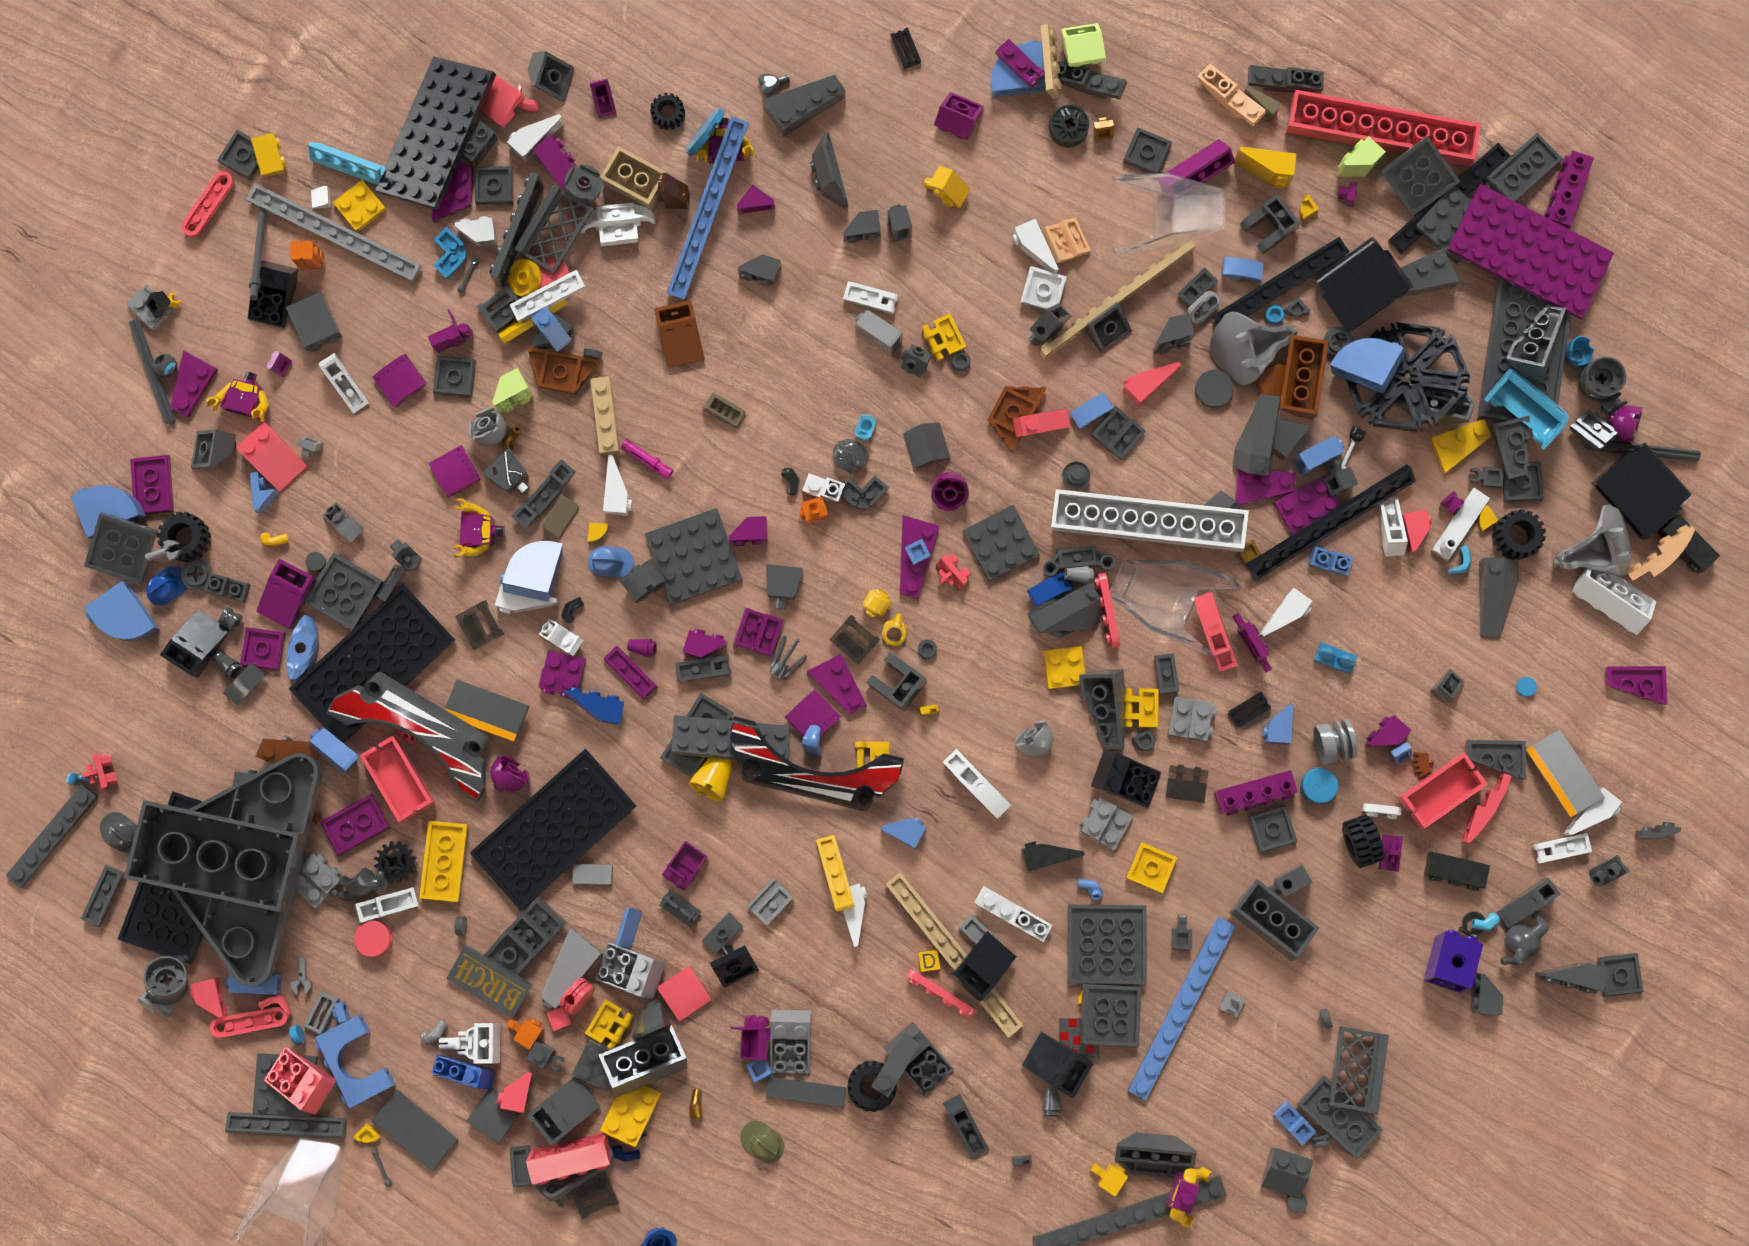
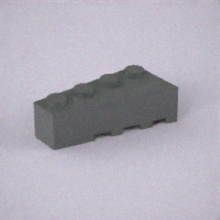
M832 75L762 100L763 108L782 136L785 137L844 99L845 89L838 78Z
M1443 248L1401 267L1414 288L1400 298L1456 287L1460 280Z

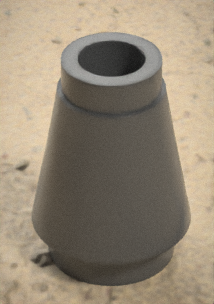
M221 651L213 656V661H215L226 677L234 678L241 671L240 663Z
M1046 1087L1042 1107L1044 1116H1060V1111H1062L1059 1095L1054 1087Z

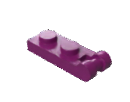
M1010 39L995 51V54L1030 88L1036 85L1038 79H1042L1045 76V72L1032 62ZM1030 71L1034 73L1032 76H1028L1027 74Z

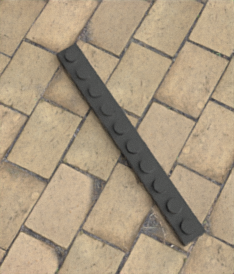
M1221 1176L1210 1178L1208 1183L1205 1181L1198 1182L1200 1188L1194 1206L1227 1196ZM1170 1192L1033 1236L1035 1246H1075L1169 1215L1171 1209L1165 1206Z

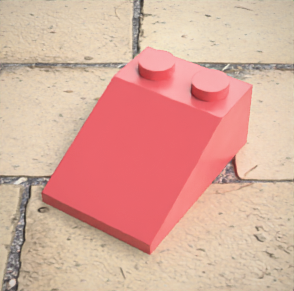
M265 422L236 447L279 492L308 467Z

